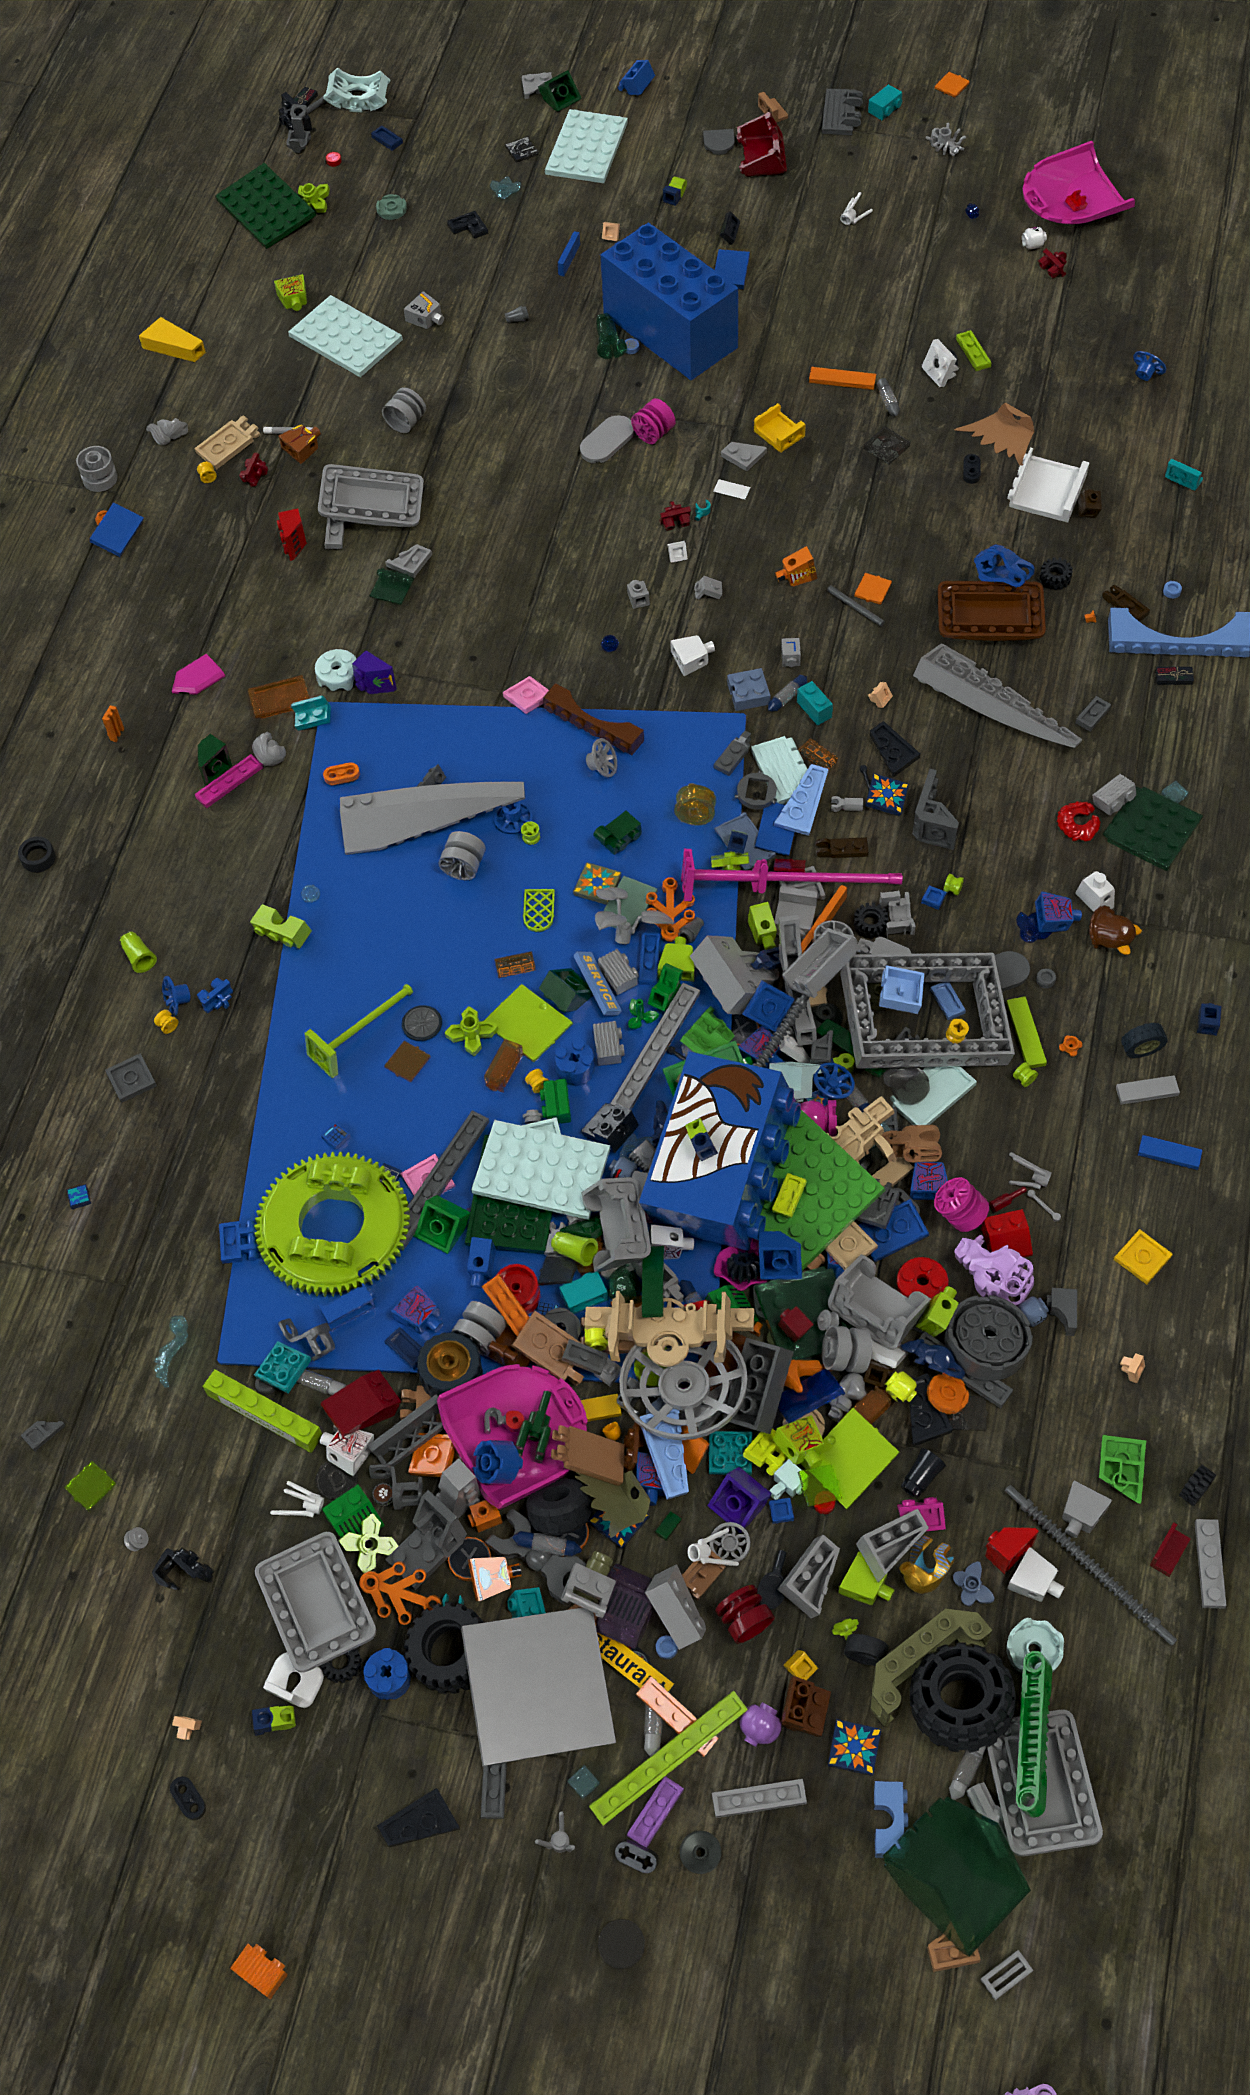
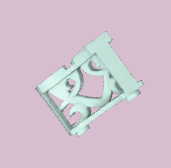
M336 68L328 77L327 91L323 99L337 108L350 109V112H362L369 109L373 111L387 103L385 95L390 79L381 71L370 76H354ZM357 90L367 93L361 96H354L349 91Z

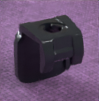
M181 1547L180 1550L167 1548L155 1565L152 1574L159 1585L179 1590L180 1587L167 1576L176 1564L184 1569L192 1578L195 1579L197 1577L208 1583L213 1581L212 1574L215 1571L204 1563L202 1565L197 1560L200 1557L192 1550L187 1551Z

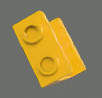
M778 403L754 419V432L780 453L805 437L806 424L802 421L795 424L781 412V405Z

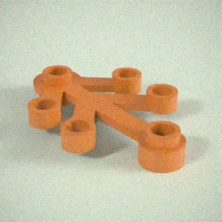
M668 877L662 884V890L666 893V907L657 900L656 893L649 892L646 895V903L654 908H649L647 911L657 909L667 914L674 921L676 916L686 908L694 905L695 897L692 895L691 902L684 901L683 899L674 908V893L677 890L678 884L674 878ZM686 910L683 918L674 925L656 924L661 929L663 939L667 942L675 941V938L679 937L680 928L694 920L695 913L692 910Z
M402 1561L395 1562L391 1568L379 1574L374 1571L364 1573L360 1578V1587L365 1593L372 1595L378 1608V1615L382 1618L390 1615L391 1606L384 1602L380 1591L389 1594L398 1613V1621L402 1625H407L411 1622L412 1614L406 1611L401 1598L422 1605L424 1610L428 1608L429 1611L433 1609L429 1605L431 1600H435L437 1604L440 1603L442 1605L441 1599L436 1595L425 1597L404 1589L416 1582H423L427 1576L424 1569H416L412 1575L392 1585L383 1581L394 1575H402L405 1572L406 1565ZM398 1564L403 1567V1571L397 1572L395 1570V1566ZM422 1572L424 1575L423 1579H417L416 1573ZM369 1578L374 1579L375 1585L369 1586L367 1580ZM381 1607H386L388 1613L382 1614ZM403 1614H407L409 1616V1620L407 1622H404L401 1619V1616Z

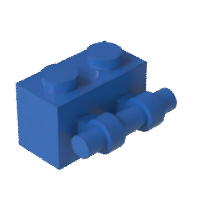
M637 60L619 82L618 90L622 91L626 88L628 95L642 94L643 90L651 83L655 76L649 60Z

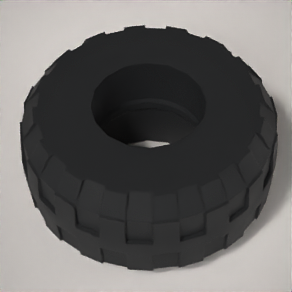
M563 1478L530 1494L527 1499L526 1509L531 1526L538 1532L549 1536L568 1534L581 1528L587 1523L593 1511L591 1497L580 1490L585 1485L575 1479Z

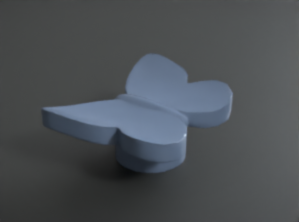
M980 1562L969 1565L965 1572L958 1571L953 1575L955 1584L962 1587L961 1600L967 1607L972 1606L975 1601L981 1604L994 1602L992 1592L982 1585Z

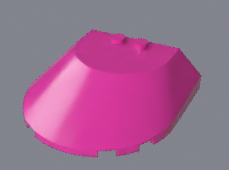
M1093 141L1039 161L1034 165V169L1027 173L1024 179L1023 196L1026 204L1034 213L1052 222L1081 224L1135 207L1134 198L1125 201L1103 172L1096 157ZM1081 190L1080 195L1086 196L1088 204L1085 209L1074 212L1065 200L1074 191Z
M520 1364L503 1366L444 1392L437 1398L443 1428L466 1467L474 1474L473 1467H476L477 1456H473L479 1443L489 1440L512 1441L515 1445L520 1430L511 1432L504 1424L498 1426L495 1417L491 1416L489 1417L491 1431L490 1434H486L484 1430L486 1411L494 1407L501 1411L502 1416L508 1411H519L523 1414L524 1420H528L531 1411H538L543 1392L549 1391L552 1393L546 1415L551 1417L549 1423L551 1433L543 1462L537 1463L534 1461L539 1442L531 1441L527 1438L522 1454L523 1467L519 1470L511 1484L480 1483L477 1479L479 1490L484 1499L499 1510L559 1480L570 1471L564 1468L562 1461L551 1458L552 1449L557 1450L558 1445L565 1446V1442L552 1439L553 1430L558 1431V1426L562 1425L567 1428L573 1426L587 1431L586 1412L575 1391L562 1378L558 1380L556 1377L548 1374V1370L537 1366H532V1368L520 1367Z

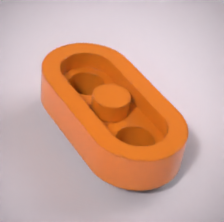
M355 763L330 766L323 772L324 781L329 785L355 781L360 776L359 767Z

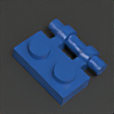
M239 1221L219 1224L222 1264L243 1261V1253H248L249 1260L257 1259L258 1245L255 1240V1232L257 1230L254 1227V1221H247V1227L241 1228ZM241 1237H247L248 1244H242Z

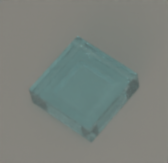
M1175 781L1164 788L1161 794L1173 805H1176L1186 798L1189 792Z
M585 1765L567 1781L582 1799L587 1797L600 1784Z

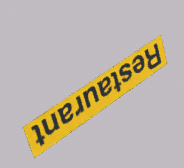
M595 1623L602 1659L639 1688L643 1686L649 1677H652L667 1691L671 1689L674 1683L599 1624Z

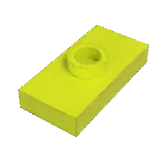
M787 1173L772 1211L792 1218L807 1180Z

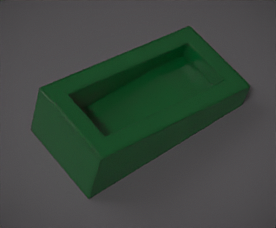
M670 1511L655 1531V1534L667 1541L682 1518Z

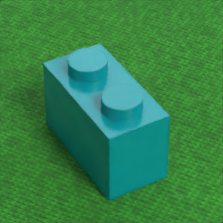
M888 84L869 99L868 113L883 120L901 106L902 92Z
M813 681L797 689V703L817 726L832 718L833 704Z
M598 1272L586 1273L580 1279L567 1281L560 1286L561 1297L567 1310L573 1314L586 1310V1307H593L608 1300V1292Z

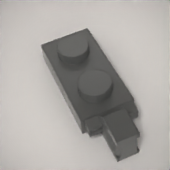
M744 731L740 738L736 737L732 740L714 763V769L730 776L748 753L751 733Z

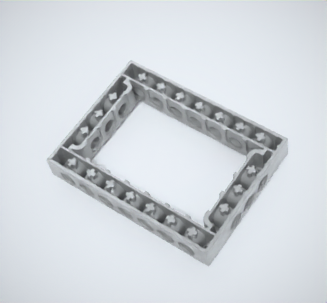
M994 953L855 954L840 970L856 1068L1008 1065L1015 1054ZM886 965L924 973V982L972 981L983 1037L980 1039H966L965 1037L958 1044L950 1042L947 1038L942 1040H928V1038H924L923 1040L905 1039L890 1041V1039H886L885 1041H874L877 1036V1029H874V1012H871V995H868L867 983H881L882 973Z

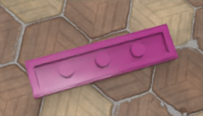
M250 754L195 793V797L203 806L208 808L263 769V765Z

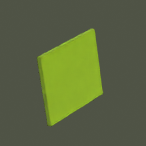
M523 984L501 1002L485 1019L497 1024L498 1031L496 1034L533 1062L573 1024L571 1020Z
M852 1408L823 1439L824 1447L819 1455L822 1461L821 1465L814 1469L810 1468L807 1461L802 1462L801 1465L822 1484L824 1489L826 1488L848 1509L900 1452L878 1432L877 1428H874L855 1408Z

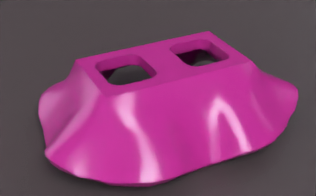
M752 1240L750 1250L748 1251L749 1254L755 1253L759 1257V1240ZM729 1246L719 1252L714 1266V1274L726 1279L737 1290L743 1291L752 1284L767 1282L768 1279L761 1280L760 1276L757 1277L756 1281L750 1280V1283L742 1282L740 1284V1281H733L731 1277H728L727 1273L728 1258L731 1257L732 1253L738 1254V1251L745 1253L747 1250Z

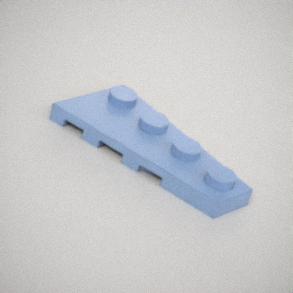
M813 764L809 766L798 787L794 790L791 798L774 822V826L809 836L828 773L827 768Z
M673 1408L667 1417L679 1419L680 1412ZM650 1413L639 1418L647 1424L654 1416ZM663 1421L654 1428L672 1434H681L682 1432L681 1426L668 1424ZM641 1427L666 1499L687 1494L689 1489L682 1440L659 1437Z

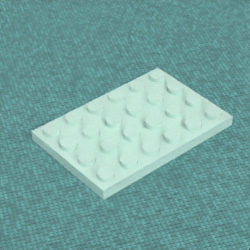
M569 109L545 168V174L604 183L627 126V118Z
M332 295L288 331L289 337L360 378L403 340L401 334Z
M494 1120L471 1189L472 1194L589 1220L592 1211L585 1208L581 1192L602 1179L610 1152V1145Z

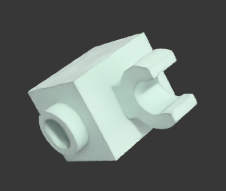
M788 1459L774 1473V1481L777 1484L770 1489L771 1497L777 1500L784 1492H787L792 1498L796 1494L800 1495L808 1486V1476Z

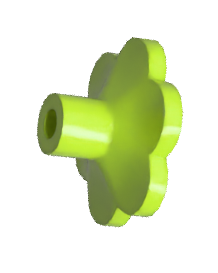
M845 1619L835 1624L832 1632L834 1635H844L845 1640H847L848 1635L853 1634L852 1631L857 1629L859 1622L857 1619Z

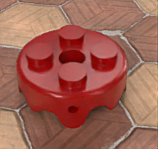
M917 1257L908 1260L899 1269L896 1280L898 1292L907 1298L912 1292L918 1291L932 1299L938 1293L943 1292L949 1283L948 1275L943 1266L927 1257ZM921 1277L926 1278L928 1284L920 1285L917 1279Z

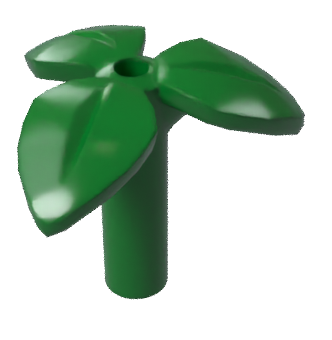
M631 999L629 1010L636 1017L628 1021L629 1028H640L642 1026L641 1020L651 1023L659 1017V1013L650 1010L644 1013L642 999Z

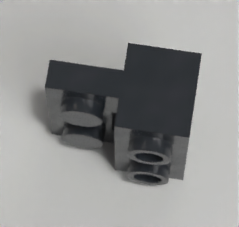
M285 92L281 94L283 108L279 109V121L288 130H293L290 111L293 104L299 103ZM296 109L294 113L296 116H299L303 110ZM306 114L302 119L304 130L311 131V120Z
M605 1103L581 1131L584 1136L598 1143L610 1145V1152L616 1153L639 1124L632 1110L619 1104L614 1107Z

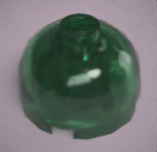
M629 1264L622 1265L616 1268L609 1277L608 1284L610 1288L607 1289L609 1297L613 1300L616 1298V1291H620L625 1298V1303H630V1300H634V1304L642 1302V1297L640 1298L642 1285L634 1270L629 1272L627 1269L630 1266Z

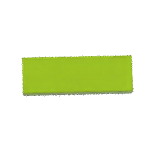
M971 330L956 335V340L975 371L991 367L990 359Z

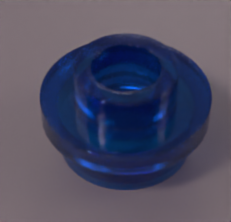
M969 203L967 208H965L966 214L971 219L977 218L979 216V208L977 205Z
M607 635L601 641L602 649L607 652L615 651L619 646L618 640L613 635Z

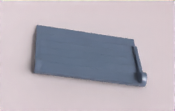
M746 812L714 828L727 847L731 830L747 833L748 839L744 852H748L749 863L740 864L743 870L753 868L757 860L766 859L768 861L776 856L775 852L755 847L758 829Z

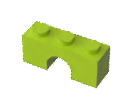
M262 904L250 921L255 928L254 931L260 936H268L275 942L279 940L290 948L294 946L300 949L312 932L306 922L290 915L287 921L281 924L284 919L277 910Z

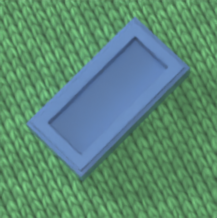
M942 982L931 987L930 991L947 1020L965 1014L966 1010L949 982Z

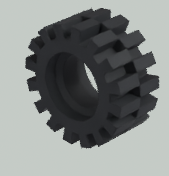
M1053 557L1052 561L1049 558L1047 562H1043L1040 572V582L1043 583V586L1046 587L1048 585L1050 590L1052 587H1054V590H1057V588L1062 590L1063 586L1066 588L1070 584L1073 568L1070 562L1067 563L1066 559L1061 561L1062 558L1059 557L1056 560V557ZM1051 572H1059L1062 575L1055 576L1052 575Z
M872 902V906H870L869 903H866L865 907L862 904L860 909L857 908L854 916L855 931H858V935L864 934V938L867 939V936H870V939H873L874 936L878 938L880 934L882 936L885 934L886 922H888L889 918L888 912H886L885 908L881 909L882 905L880 904L875 906L876 903ZM874 917L878 919V923L870 925L865 923L864 919Z
M1201 1464L1181 1490L1179 1496L1192 1506L1196 1505L1217 1475Z
M357 1648L345 1653L349 1657V1662L343 1669L334 1668L332 1660L320 1665L323 1673L330 1681L346 1683L345 1680L351 1681L353 1680V1675H358L357 1670L361 1669L360 1662L362 1661Z

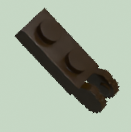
M1116 585L1110 587V592L1106 590L1102 594L1103 598L1116 608H1128L1129 613L1139 622L1150 613V609Z
M867 837L830 840L823 838L817 839L815 842L816 846L820 848L816 851L818 857L851 858L868 857L869 854Z

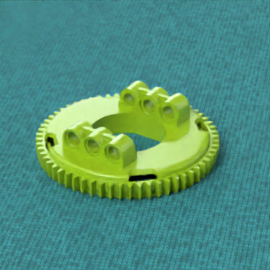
M325 1152L323 1158L316 1154L315 1160H312L309 1156V1162L307 1163L303 1159L300 1166L294 1163L295 1169L292 1170L288 1167V1174L281 1172L282 1179L275 1178L277 1184H270L272 1191H265L268 1197L262 1196L264 1203H259L261 1210L256 1211L259 1217L255 1218L257 1224L254 1227L257 1230L255 1232L257 1237L256 1243L261 1257L264 1259L269 1270L273 1271L274 1275L279 1277L281 1282L285 1281L287 1286L292 1284L294 1290L299 1287L301 1293L306 1289L309 1295L314 1291L316 1296L322 1292L324 1297H326L327 1292H331L332 1297H334L335 1292H339L340 1296H342L343 1291L350 1292V1289H356L358 1286H362V1283L365 1285V1283L369 1282L373 1285V1278L379 1280L380 1273L386 1275L385 1268L391 1270L390 1262L396 1264L395 1256L401 1257L399 1250H404V1244L400 1240L407 1239L404 1235L409 1231L404 1226L410 1225L407 1220H410V1215L404 1214V1212H410V1210L407 1208L409 1204L406 1201L407 1197L404 1194L403 1187L400 1188L399 1181L395 1182L396 1178L391 1176L389 1170L385 1172L384 1166L379 1168V1163L375 1162L373 1164L371 1158L366 1162L365 1156L358 1159L356 1153L351 1158L349 1152H347L345 1157H343L342 1152H339L338 1156H335L334 1152H332L331 1157H327ZM380 1178L383 1180L382 1182L387 1186L390 1192H388L385 1186L380 1182ZM327 1199L350 1201L362 1209L364 1222L359 1234L349 1243L308 1239L302 1235V1223L308 1211L317 1203ZM270 1248H274L277 1251L278 1255L283 1259L282 1263L274 1252H270ZM373 1261L378 1262L379 1266H372L367 1271L361 1273V1277L359 1278V1270L366 1267Z

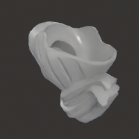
M177 418L172 421L162 419L157 421V425L154 423L149 424L146 430L151 432L154 440L159 445H167L171 439L175 440L188 433V424L179 421Z

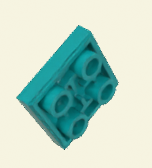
M277 1341L254 1376L289 1394L312 1359L310 1356Z
M715 1431L709 1435V1474L727 1475V1473L740 1467L747 1474L752 1475V1462L743 1457L744 1450L752 1442V1432Z

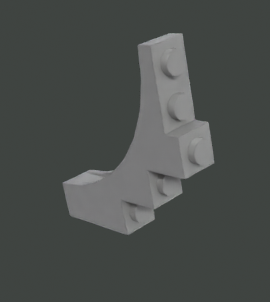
M798 915L778 917L779 958L783 973L802 955ZM784 980L785 992L795 998V1002L797 998L802 996V993L790 989ZM808 999L806 1008L802 1009L799 1018H795L796 1022H793L792 1029L798 1043L797 1046L812 1044L817 1040L816 1026Z

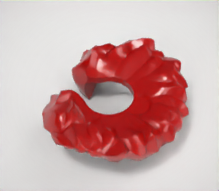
M1077 801L1063 806L1058 812L1057 817L1058 827L1065 835L1072 838L1073 841L1080 839L1085 842L1091 840L1099 830L1100 820L1098 816L1092 815L1091 820L1084 825H1078L1074 822L1076 815H1090L1094 812V806L1086 801Z

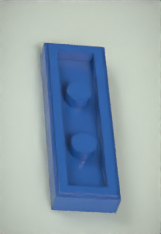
M573 232L558 261V274L560 276H565L580 246L579 232Z
M642 932L639 985H656L658 983L661 933Z
M1142 1135L1138 1156L1195 1170L1199 1168L1202 1149Z

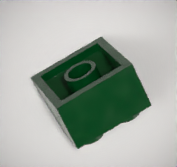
M569 70L538 86L544 101L556 112L582 99Z
M211 734L202 739L198 744V766L205 786L224 774L232 766L226 744Z
M572 968L549 970L539 987L544 996L557 1004V1008L563 1012L576 1011L594 996L587 982Z

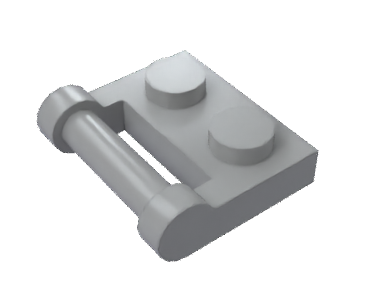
M575 1563L561 1600L566 1603L570 1601L594 1612L595 1616L603 1618L616 1581ZM573 1588L600 1600L599 1605L574 1594Z

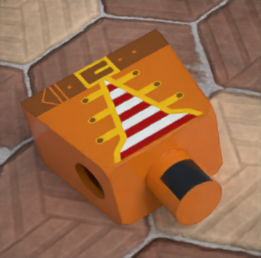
M807 546L782 560L784 569L775 572L778 582L788 579L791 586L817 579L814 560Z

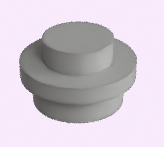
M527 1110V1113L523 1114L525 1124L539 1122L543 1118L542 1114L538 1113V1110Z

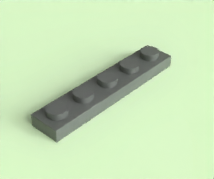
M925 1331L919 1338L929 1345L945 1346V1344ZM966 1373L964 1378L961 1379L967 1387L1000 1409L1013 1393L1012 1388L999 1380H981Z

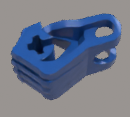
M995 544L976 555L974 562L981 581L1004 582L1014 587H1020L1034 574L1035 567L1033 564L1021 559L1013 551L1004 548L1005 546ZM1001 559H1003L1005 565H998L1002 561ZM1022 568H1028L1029 574H1026V572L1022 570ZM1015 578H1020L1021 581L1018 582L1015 580Z

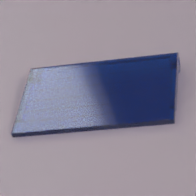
M825 1368L801 1382L803 1386L801 1393H796L790 1388L782 1392L778 1409L789 1424L838 1396L845 1395V1392L830 1371Z

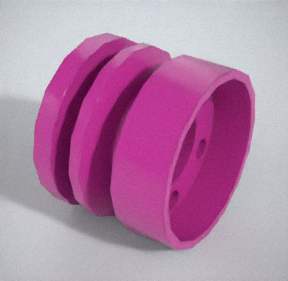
M656 398L650 400L631 418V424L635 433L648 444L656 443L676 424L675 416L670 407L662 400Z
M962 1177L953 1178L943 1184L934 1199L936 1210L956 1230L961 1232H969L976 1229L982 1224L989 1212L987 1199L968 1180Z

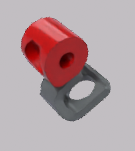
M494 1407L489 1408L484 1417V1430L486 1434H490L489 1417L493 1416L498 1426L504 1424L509 1431L517 1432L521 1428L524 1416L519 1411H508L502 1416L500 1410Z

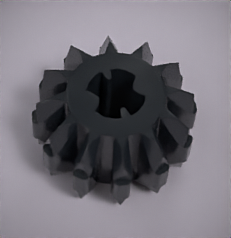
M738 1251V1254L732 1253L727 1261L728 1277H731L733 1281H740V1284L742 1282L750 1283V1280L756 1281L757 1277L760 1276L759 1257L755 1253L749 1254L748 1251L745 1253Z

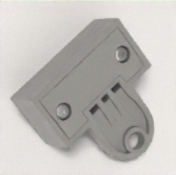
M707 935L690 955L694 966L700 971L704 981L709 985L713 995L719 1000L727 1014H742L762 980L773 985L779 978L777 968L766 970L763 967L760 970H755L751 964L756 960L755 957L759 953L742 951L733 937Z

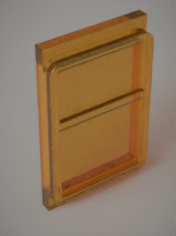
M302 675L248 689L255 718L259 717L261 719L294 711L291 708L292 703L309 699Z

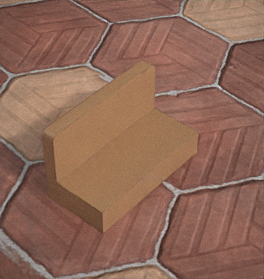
M765 92L759 93L758 106L764 114L771 112L776 122L788 118V114L775 98L770 99Z

